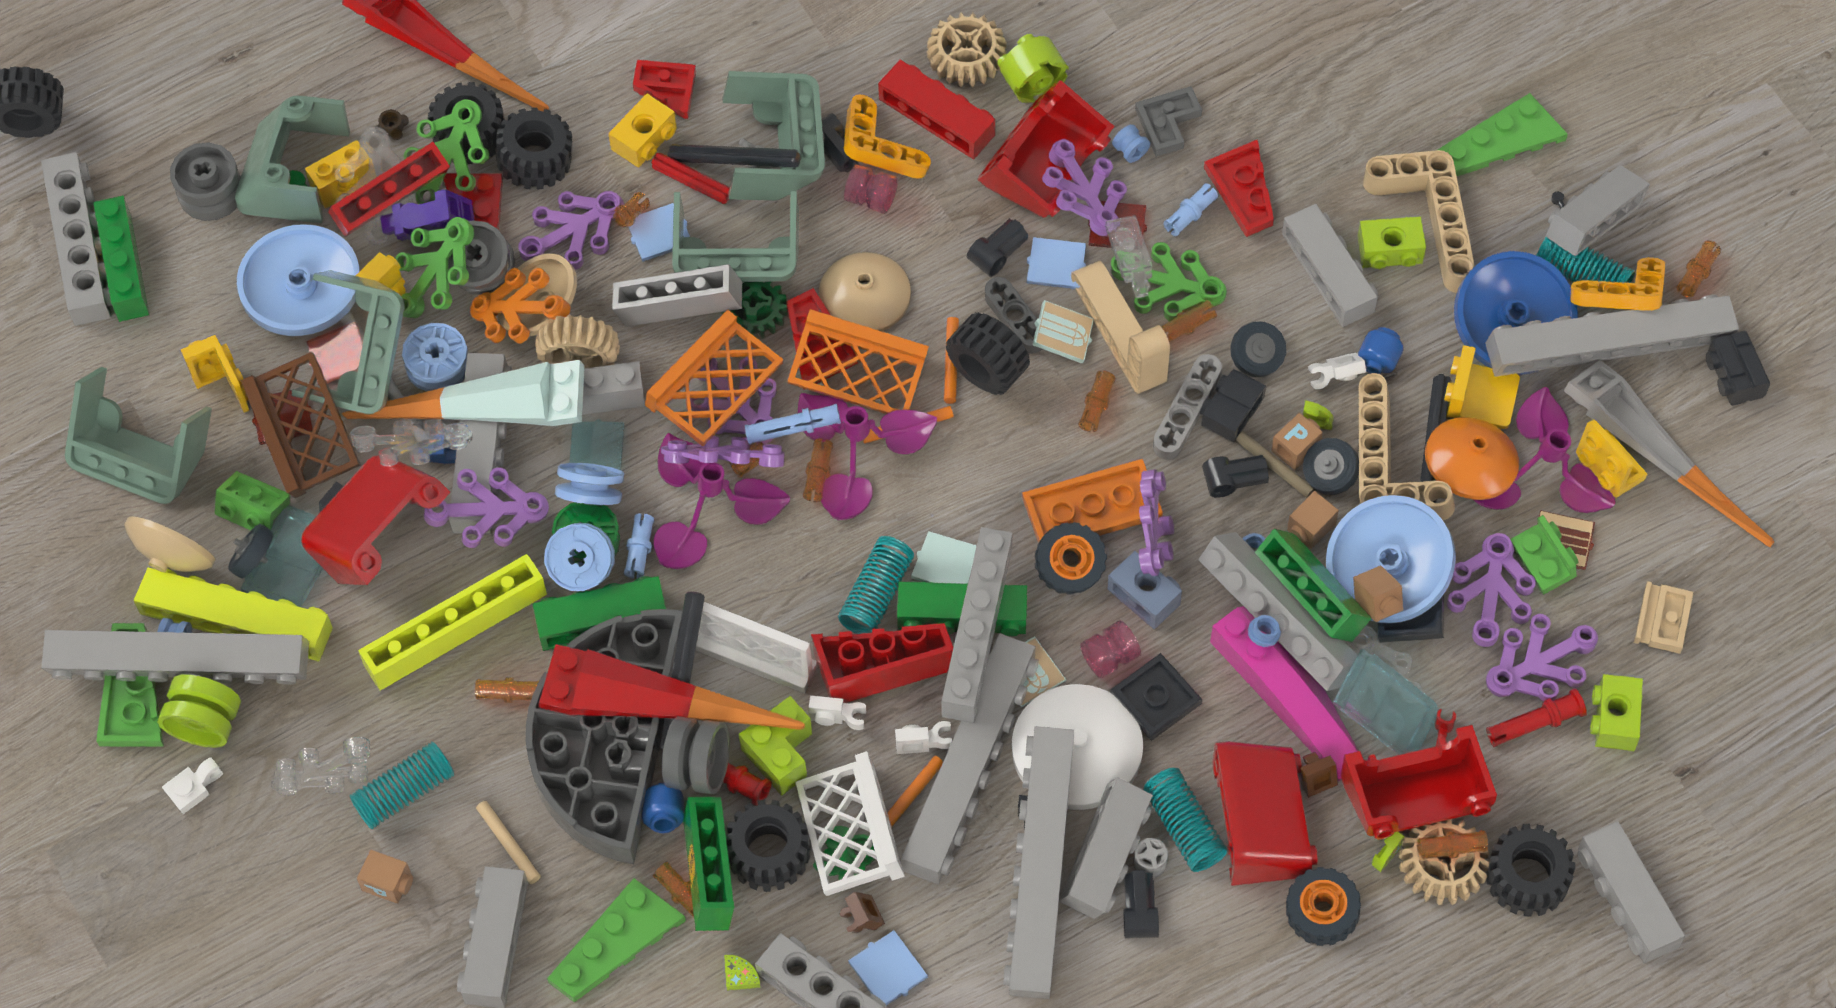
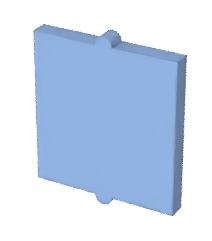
M674 203L626 219L632 235L631 243L636 245L642 262L673 252ZM684 219L683 237H690L686 228L687 221Z
M1033 237L1031 255L1027 257V264H1029L1027 284L1071 289L1079 288L1080 285L1078 286L1076 281L1072 282L1071 272L1086 266L1084 263L1086 243Z
M894 930L875 943L869 942L868 948L848 960L870 993L880 998L886 1006L901 995L907 996L910 989L928 978L926 972Z

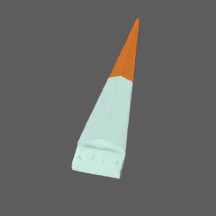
M580 360L556 364L545 362L386 402L382 410L373 414L349 410L343 412L342 415L347 419H451L545 426L582 422L584 364Z

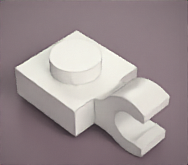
M1356 352L1326 359L1327 363H1313L1308 366V370L1311 373L1321 372V377L1318 380L1310 382L1314 389L1326 387L1333 377L1336 380L1349 381L1357 378V374L1366 372L1365 361Z
M810 695L809 715L811 721H815L820 725L831 726L834 723L842 724L844 720L851 729H864V720L853 718V715L856 713L866 714V705L864 703L855 702L848 704L843 703V699Z
M938 722L929 731L928 727H920L919 725H906L902 729H895L897 754L929 752V748H950L952 738L944 739L939 736L942 732L951 731L950 722Z
M210 757L200 764L195 773L187 767L164 784L162 788L181 813L185 814L210 795L205 787L220 778L223 773Z

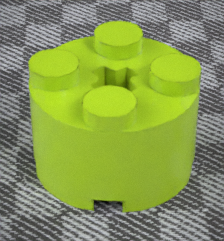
M1033 34L1022 36L1017 42L1018 45L1008 54L1001 56L997 62L1003 77L1017 99L1022 103L1034 102V96L1045 92L1059 80L1065 82L1068 77L1065 72L1066 69L1069 70L1068 65L1052 40L1046 36L1034 37Z

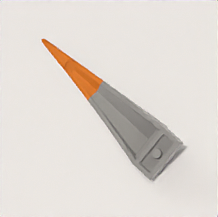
M1599 360L1568 382L1564 392L1571 396L1576 403L1588 409L1587 416L1596 420L1602 427L1771 548L1774 543L1773 538L1726 497L1690 460L1657 422L1622 376Z

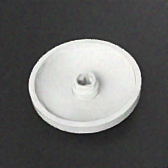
M1082 684L1055 687L1033 699L1018 717L1012 736V757L1015 769L1022 782L1024 768L1031 767L1032 756H1025L1027 736H1034V726L1074 730L1067 809L1085 810L1096 808L1100 803L1107 784L1117 777L1132 784L1138 774L1143 753V738L1139 723L1120 701L1106 690Z

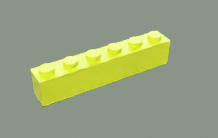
M528 554L359 649L363 665L379 691L546 596L547 591L544 579Z
M148 567L133 600L141 615L160 620L168 618L178 624L182 621L190 622L192 628L209 633L302 635L309 641L308 659L320 661L333 629L328 614L319 608L309 607L306 609L296 606L289 600L279 599L275 601L267 599L264 595L255 591H250L249 593L237 591L228 584H210L197 576H189L187 578L177 575L170 569H167L166 572H161Z

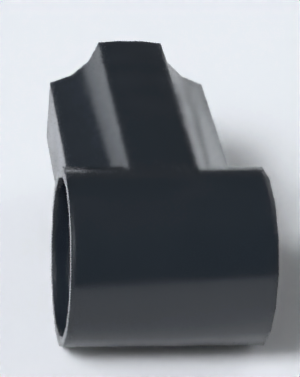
M831 113L821 119L824 153L840 172L848 173L856 168L859 161L851 159L844 152L845 130L839 119Z
M1009 218L987 239L985 237L977 239L969 248L967 259L989 277L995 276L1004 267L1008 256L1028 240V233L1019 221Z
M1263 455L1230 461L1229 458L1220 456L1211 458L1202 465L1209 495L1214 498L1228 496L1234 493L1237 488L1265 484L1269 481L1268 466Z
M1145 870L1132 871L1124 877L1126 908L1123 910L1125 939L1159 938L1158 907H1155L1153 873H1148Z

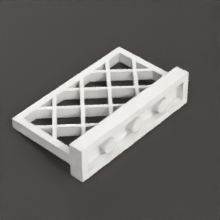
M704 602L696 651L805 694L818 667V662L811 659L810 643Z
M867 751L855 755L856 762L795 782L823 892L826 896L889 875L892 881L905 877L876 769ZM851 774L855 775L856 780L849 791L837 786L842 777ZM818 785L826 788L818 801L807 797L806 789ZM832 792L844 796L837 810L825 805ZM852 800L863 805L856 818L844 813ZM820 811L832 815L825 829L814 824V820ZM840 819L852 824L844 837L832 832ZM859 827L870 832V836L863 846L851 841ZM827 838L840 843L832 856L821 852V848ZM847 846L859 851L851 865L839 860ZM866 855L878 861V868L869 871L859 869ZM835 865L847 870L842 880L829 883L828 876Z

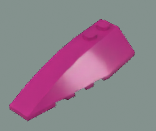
M1244 606L1237 607L1212 626L1210 643L1311 752H1316L1319 759L1331 755L1336 763L1339 782L1341 780L1340 774L1344 754L1357 752L1358 749L1325 689L1279 642L1270 647H1262L1255 644L1248 636L1249 624L1255 617Z

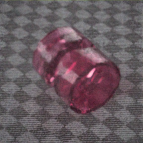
M857 163L852 168L847 179L844 200L859 206L867 203L869 209L886 214L893 203L897 191L898 178L884 172H879L876 175L873 168Z
M1121 620L1103 629V636L1095 634L1080 643L1084 659L1100 679L1118 670V663L1126 665L1141 656L1137 639L1129 627Z

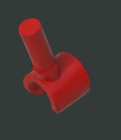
M1442 709L1438 710L1434 723L1436 730H1438L1436 746L1439 739H1446L1447 734L1453 730L1456 721V713L1454 711L1451 720L1445 721L1440 717Z

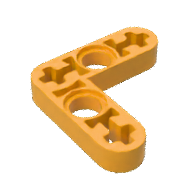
M859 94L853 96L846 117L844 152L853 160L908 177L923 178L931 164L930 157L921 150L875 137L877 104L866 95ZM855 125L861 126L866 130H862L856 127ZM883 153H887L891 155L893 158L885 156Z
M1654 257L1638 260L1635 283L1576 281L1571 285L1570 300L1573 304L1583 307L1631 310L1659 309L1662 306L1665 262Z

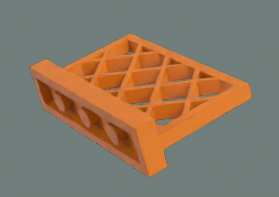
M728 309L646 394L645 406L653 413L658 410L701 446H704L784 361L783 358L736 322L737 316ZM735 334L746 341V350H730L729 341ZM752 356H765L772 363L767 369H753ZM726 357L727 370L710 371L709 361L712 358ZM730 357H748L749 369L732 370ZM750 376V386L747 389H733L732 377ZM728 377L729 390L712 391L710 378ZM693 378H706L707 391H689V382ZM730 397L731 406L727 410L713 411L712 398ZM690 398H708L709 411H691ZM672 399H686L687 412H674L667 404ZM720 417L716 422L714 421V418ZM692 418H710V428L704 434L700 433L693 427Z
M810 309L787 383L884 414L899 410L890 407L884 396L900 389L906 400L903 410H909L929 346ZM809 333L821 336L827 347L812 354L806 344ZM829 339L834 340V341H837V342L834 343V344H831L830 341H829ZM847 344L853 347L857 356L842 364L834 349ZM859 349L866 350V352L861 354ZM805 350L808 357L801 360L803 352ZM830 351L838 366L822 374L815 358ZM873 353L882 355L887 366L871 373L864 358ZM889 358L895 359L897 361L891 363ZM860 360L867 376L852 383L844 368ZM811 361L818 376L809 381L796 378L798 368ZM903 362L916 366L913 377L903 382L900 381L894 370V367ZM890 370L897 385L882 392L874 377ZM841 371L848 385L840 390L831 389L825 378ZM821 380L824 386L815 383ZM870 380L878 395L868 400L860 398L855 387ZM911 383L910 388H909V391H908V394H907V392H906L904 386H906V385H908V384ZM851 390L853 395L844 392ZM881 399L883 404L876 403L875 401Z

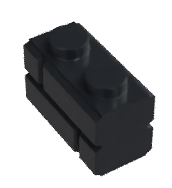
M1747 331L1733 333L1730 336L1726 335L1712 340L1706 353V362L1710 370L1716 371L1719 378L1717 380L1718 390L1723 397L1727 396L1730 405L1734 406L1745 403L1748 400L1753 401L1766 396L1770 381Z

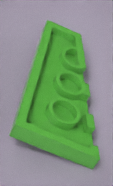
M1529 93L1437 150L1445 151L1452 156L1456 176H1461L1488 167L1491 162L1500 159L1506 161L1515 158V154L1527 150L1533 152L1542 149L1543 145L1554 141L1556 144L1566 141L1568 134Z
M112 623L111 631L147 632V628L144 623ZM105 676L96 740L99 747H164L162 730L157 723L159 709L155 682L149 681L148 676H136L135 681L116 680V676Z
M633 878L547 978L548 983L570 1000L576 1002L606 980L609 974L623 964L625 966L635 959V955L650 944L651 946L663 938L666 932L673 927L677 928L683 924L686 918L682 913Z

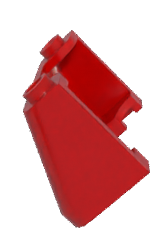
M1059 80L1033 102L980 173L977 180L986 188L1042 218L1048 215L1054 217L1060 211L1056 204V199L1062 190L1047 186L1043 182L1042 177L1048 167L1060 169L1063 173V178L1071 181L1072 177L1066 167L1056 166L1050 161L1049 152L1053 144L1062 139L1072 142L1075 147L1074 158L1079 167H1081L1091 153L1095 150L1101 152L1111 140L1108 135L1115 126L1063 81Z
M386 455L373 456L366 461L305 528L301 538L302 546L338 584L368 585L378 574L382 565L381 555L371 543L408 502L410 504H417L422 508H435L450 494V491L435 477Z
M1473 725L1456 728L1457 737L1449 742H1446L1445 738H1441L1435 747L1380 760L1376 759L1375 754L1369 755L1368 760H1364L1361 751L1344 754L1340 776L1345 791L1368 836H1373L1378 840L1392 836L1395 832L1466 815L1478 817L1491 811L1490 807L1496 802L1497 793Z
M1231 741L1215 743L1212 767L1214 779L1217 778V787H1220L1228 837L1227 849L1231 865H1233L1232 868H1229L1231 886L1296 879L1299 875L1305 874V871L1312 870V865L1318 864L1316 846L1309 843L1298 779V773H1301L1302 767L1300 754H1294L1292 747Z

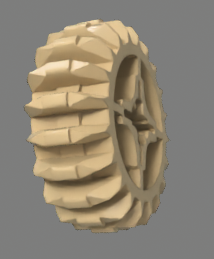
M960 12L959 18L955 19L949 15L947 22L940 20L938 28L932 29L931 37L927 41V58L929 59L932 71H937L939 79L947 77L949 85L954 81H958L960 88L964 83H969L973 88L975 81L985 84L987 77L995 78L996 71H1000V67L997 64L998 59L1007 54L1005 50L1007 42L1003 38L1001 28H996L995 21L987 22L985 14L978 19L974 12L971 13L970 17H964L963 13ZM948 44L952 47L949 55L944 51ZM984 45H987L990 49L986 55L982 53Z
M569 314L567 317L556 316L555 320L548 319L546 323L541 324L535 341L537 359L541 360L542 363L556 364L580 360L584 364V369L614 365L620 349L618 333L613 331L612 326L605 325L602 320L595 321L593 317L584 318L581 315L573 317Z
M1452 819L1446 820L1445 823L1437 822L1432 825L1420 826L1419 829L1411 828L1409 832L1410 838L1406 837L1403 839L1402 846L1404 849L1400 850L1399 858L1403 861L1400 863V872L1407 873L1404 878L1405 884L1415 883L1412 889L1414 894L1419 893L1421 890L1425 892V902L1431 898V895L1437 897L1438 905L1443 903L1444 898H1448L1449 902L1454 905L1457 902V896L1466 901L1469 899L1470 892L1478 893L1480 889L1479 883L1483 884L1487 879L1485 872L1488 871L1489 861L1485 859L1489 857V849L1482 848L1485 842L1484 837L1474 838L1476 833L1475 827L1467 831L1463 829L1465 825L1464 820L1459 821L1458 825L1452 824ZM1432 841L1435 842L1434 851L1426 852L1425 856L1418 857V851L1424 845ZM1449 841L1452 842V843H1455V844L1458 845L1459 847L1453 846L1452 844L1449 843ZM1440 854L1442 857L1447 858L1446 861H1450L1449 867L1447 863H1442L1443 859L1439 861ZM1471 864V870L1464 877L1454 880L1455 870L1463 868V865ZM1429 874H1434L1437 877H1439V879H1436L1430 876Z

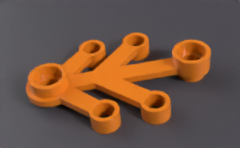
M512 268L505 275V283L494 292H485L474 298L470 307V314L475 320L485 323V336L493 343H499L505 338L506 329L498 323L496 316L498 313H503L510 326L508 331L509 337L516 343L521 344L528 339L530 330L522 323L518 314H544L548 319L555 320L556 316L567 317L570 314L571 307L566 300L558 295H550L544 301H525L538 289L546 287L550 277L543 269L536 268L529 274V282L523 286L526 281L525 274L518 268ZM521 288L507 300H502L512 290Z

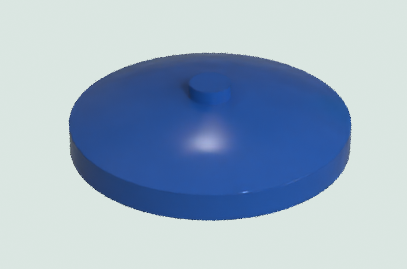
M1508 251L1487 257L1467 273L1456 293L1454 319L1463 344L1476 348L1474 357L1485 366L1492 368L1485 342L1495 328L1502 325L1518 327L1535 320H1539L1541 323L1552 322L1562 316H1570L1571 319L1578 318L1577 305L1573 304L1570 300V284L1554 265L1534 254ZM1537 371L1517 373V374H1518V375L1530 374V373H1534V372H1537Z

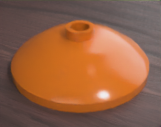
M1460 417L1445 421L1434 429L1426 444L1425 460L1431 475L1436 481L1447 483L1451 487L1452 493L1460 497L1474 500L1497 497L1511 487L1519 471V456L1511 439L1501 429L1484 420Z

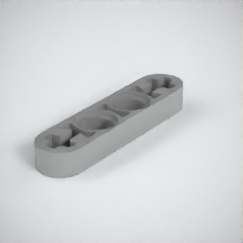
M1206 354L1197 358L1154 436L1153 449L1158 457L1166 460L1173 459L1179 455L1201 415L1200 409L1208 397H1211L1221 377L1222 364L1214 355ZM1208 366L1212 367L1213 371L1208 372L1205 382L1201 380L1203 369H1206ZM1190 389H1198L1202 392L1203 397L1199 400H1190L1186 396V392ZM1177 413H1183L1189 417L1190 421L1184 425H1179L1172 420V417ZM1171 431L1174 433L1173 444L1165 448L1162 446V443L1167 442Z

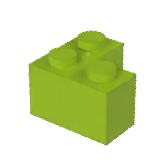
M791 696L787 697L770 711L803 722L805 724L804 729L750 725L739 733L741 750L764 777L772 781V786L781 796L796 786V781L807 777L806 762L794 748L812 735L811 718Z

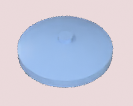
M291 225L268 233L247 251L238 269L237 290L243 308L256 324L276 334L304 336L323 331L336 324L350 311L356 302L355 290L313 280L314 273L333 270L355 276L361 270L352 247L337 233L316 225Z
M1398 495L1381 496L1367 500L1348 512L1333 531L1326 553V569L1354 599L1353 577L1380 565L1402 585L1403 611L1378 621L1380 623H1397L1410 620L1434 606L1446 592L1451 582L1456 561L1453 538L1440 516L1426 504L1410 497Z

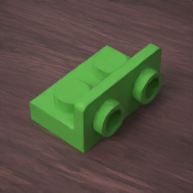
M236 471L216 490L215 515L249 530H252L258 524H262L272 531L273 520L290 504L291 495Z
M1542 515L1537 518V525L1510 540L1514 546V551L1529 574L1535 578L1536 585L1544 595L1577 577L1576 564L1579 561L1571 547L1565 548L1561 543L1560 538H1562V535L1557 525L1553 521L1548 523L1545 516Z

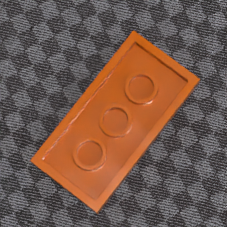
M1143 459L1022 492V499L1038 543L1050 529L1067 522L1080 523L1082 526L1087 525L1094 533L1097 532L1099 536L1142 524L1139 508L1144 506L1140 490L1142 472L1147 471ZM1158 503V518L1163 517L1160 503Z

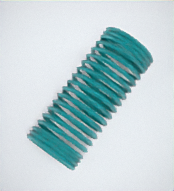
M1545 237L1536 255L1548 262H1551L1554 258L1552 263L1554 266L1559 260L1556 268L1559 270L1563 264L1560 272L1567 279L1571 278L1572 282L1584 280L1589 274L1587 280L1593 278L1592 281L1631 283L1635 275V271L1632 268L1629 269L1626 266L1623 269V264L1619 265L1618 261L1613 264V258L1610 260L1608 256L1604 258V253L1599 256V251L1594 253V248L1589 251L1590 248L1588 246L1578 255L1574 256L1547 237Z
M880 536L873 546L874 548L869 554V558L861 569L862 572L859 574L857 581L852 587V591L844 602L845 605L839 612V622L855 634L872 633V629H878V625L881 623L880 620L883 619L890 601L893 600V596L898 590L899 582L902 581L907 568L910 566L909 564L914 558L912 549L899 539L891 536ZM882 545L894 547L903 552L908 558L904 557L902 554L896 552L895 550L883 547ZM849 616H852V617L856 618L857 620H859V621H861V622L867 624L869 627L864 626V625H862V624L856 622L855 620H853V619H852L851 617H849Z
M431 741L428 745L422 747V751L417 750V754L413 753L412 757L408 756L407 760L403 759L402 764L397 763V767L393 766L392 770L388 769L387 773L383 772L382 777L378 776L377 780L373 779L372 783L368 782L367 786L363 785L362 790L358 789L350 794L349 797L354 807L370 829L379 826V820L384 823V818L371 801L368 793L372 796L384 817L389 819L388 813L375 796L373 790L378 794L390 815L394 816L393 810L380 793L377 785L383 791L393 809L399 813L397 805L385 790L382 782L386 785L401 809L404 810L401 800L406 806H409L408 800L393 780L392 775L411 803H414V799L410 792L417 800H419V796L405 777L402 769L406 772L421 796H424V793L419 784L426 793H429L426 784L431 790H434L431 781L438 787L439 783L436 778L440 783H444L443 778L449 780V778L454 777L455 773L450 763L436 743ZM421 755L426 759V761H427L429 767L431 768V770H430V769L428 768V766L425 764V762L423 761ZM416 758H417V759L420 761V763L422 764V766H423L424 770L426 771L427 775L425 774V772L423 771V769L419 766V764H418ZM411 761H412L413 764L417 767V769H418L419 773L421 774L422 778H421L420 775L417 773V771L414 769V767H413ZM407 766L412 770V772H413L414 776L416 777L417 781H416V780L414 779V777L411 775V773L409 772ZM397 772H398V773L400 774V776L403 778V780H404L405 784L407 785L408 789L405 787V785L403 784V782L400 780V778H399ZM387 779L392 783L393 787L395 788L396 792H397L398 795L400 796L401 800L399 799V797L397 796V794L394 792V790L391 788V786L389 785Z
M1175 767L1168 768L1150 778L1145 783L1143 790L1153 795L1150 803H1152L1158 816L1161 817L1164 826L1167 827L1166 830L1170 832L1169 835L1173 837L1172 840L1175 842L1181 855L1184 856V860L1187 861L1190 870L1193 872L1203 871L1222 860L1227 854L1228 849L1223 840L1220 839V835L1217 834V830L1214 829V825H1211V820H1208V815H1205V810H1202V805H1199V801L1196 800V796L1193 795L1194 793L1190 790V786H1187L1188 783L1184 781L1185 778L1180 769ZM1166 780L1165 782H1163L1162 784H1160L1157 788L1153 789V788H1154L1155 786H1157L1159 783H1161L1162 781Z

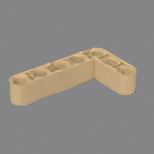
M1436 150L1372 157L1366 164L1363 186L1368 193L1372 195H1388L1419 191L1426 192L1443 283L1449 291L1457 293L1462 280L1474 267V260L1452 156L1445 151ZM1454 272H1460V273H1463V275H1458V274H1455Z
M1101 261L1071 272L1072 282L1076 281L1078 286L1080 285L1079 288H1075L1091 317L1094 318L1097 328L1134 391L1140 394L1167 382L1170 344L1162 327L1157 325L1148 330H1142Z
M1367 374L1359 383L1360 504L1381 496H1405L1426 504L1442 520L1450 518L1454 513L1455 504L1451 487L1443 481L1391 483L1390 396L1387 382L1380 374ZM1373 391H1380L1376 395H1369ZM1374 418H1379V419H1380L1378 422H1374V423L1369 422L1370 420H1372V419H1374ZM1373 446H1380L1378 450H1369ZM1372 474H1381L1378 478H1369ZM1439 498L1446 499L1442 503H1433L1434 500Z

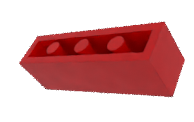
M900 59L878 83L880 101L973 160L995 137V118L987 110H980L972 105L963 95H956L948 90L939 80L931 79L923 74L915 65H909Z
M432 141L332 205L328 213L342 234L347 237L392 208V205L398 204L445 174L450 165Z

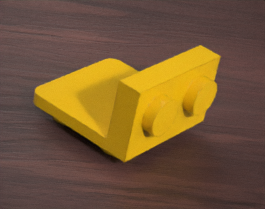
M213 335L204 340L194 341L188 347L181 349L197 389L226 377L243 413L250 411L246 402L249 399L241 382L243 376L239 368H236L233 356L226 343L220 345L216 335Z
M1463 345L1461 357L1454 356L1450 374L1456 375L1455 383L1448 382L1444 400L1450 402L1447 417L1477 418L1489 422L1500 429H1507L1511 422L1520 381L1519 375L1510 374L1495 377L1492 368L1472 364L1476 348Z
M1594 419L1587 423L1576 454L1580 462L1585 467H1589L1598 477L1601 486L1609 490L1617 498L1643 482L1647 477V473L1614 435L1607 429L1604 430Z

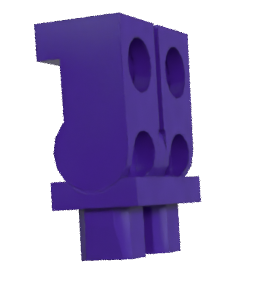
M446 189L436 191L434 201L419 205L415 203L392 205L393 213L380 217L383 234H395L397 239L401 241L411 240V234L417 228L429 231L444 229L447 223L455 217L474 221L472 200ZM423 234L420 236V242L423 240Z

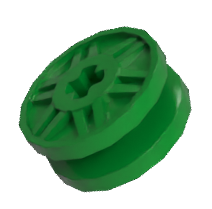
M573 502L560 510L553 522L552 535L559 529L574 523H589L601 528L606 533L614 547L615 556L617 555L621 541L616 515L608 506ZM575 549L574 562L585 564L583 559L587 557L584 551L578 552Z

